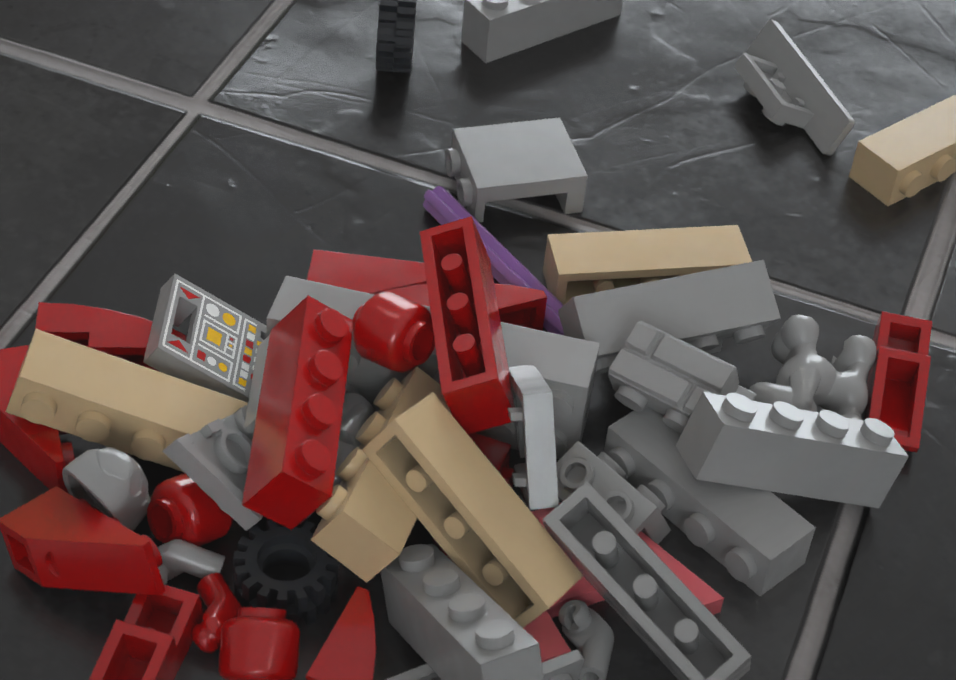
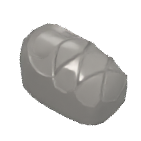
M111 447L92 449L84 452L63 468L64 484L70 495L77 499H85L90 505L99 509L106 516L117 518L128 529L134 531L146 516L151 500L148 494V481L141 466L128 454Z

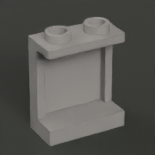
M561 118L453 129L452 147L445 150L446 171L449 177L454 176L456 179L459 203L463 207H467L468 212L478 222H483L485 204L487 202L556 194L564 214L583 211L588 175Z

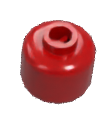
M382 292L371 297L354 314V346L359 355L366 360L392 371L403 373L423 364L433 353L435 340L431 313L427 307L391 292Z
M185 473L167 479L157 485L147 508L149 527L154 536L162 543L180 539L200 547L226 535L233 523V518L222 511L218 504Z
M261 607L238 608L237 617L226 620L221 628L218 668L220 676L225 680H295L299 664V627L293 621L286 620V610Z

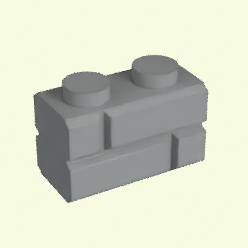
M641 320L633 328L625 342L624 348H621L608 373L613 390L616 391L614 396L618 401L638 412H642L645 406L663 415L662 421L669 428L680 434L686 426L702 392L726 396L728 393H735L739 385L736 366Z

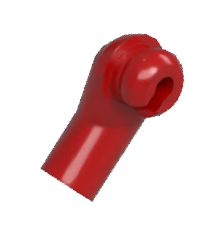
M212 573L205 576L197 585V591L207 606V610L202 615L203 621L192 628L191 637L195 644L206 653H213L219 648L223 623L230 618L237 617L238 608L242 607L220 573Z

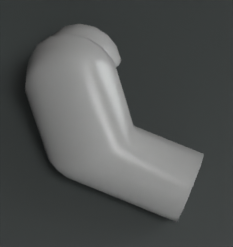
M180 539L169 541L157 547L162 557V565L158 568L164 585L167 584V581L184 572L201 579L212 573H220L225 560L223 555Z
M581 600L568 601L559 611V621L562 624V631L565 636L581 652L585 660L579 680H606L614 644L613 631L606 621L593 609L589 608L585 602Z

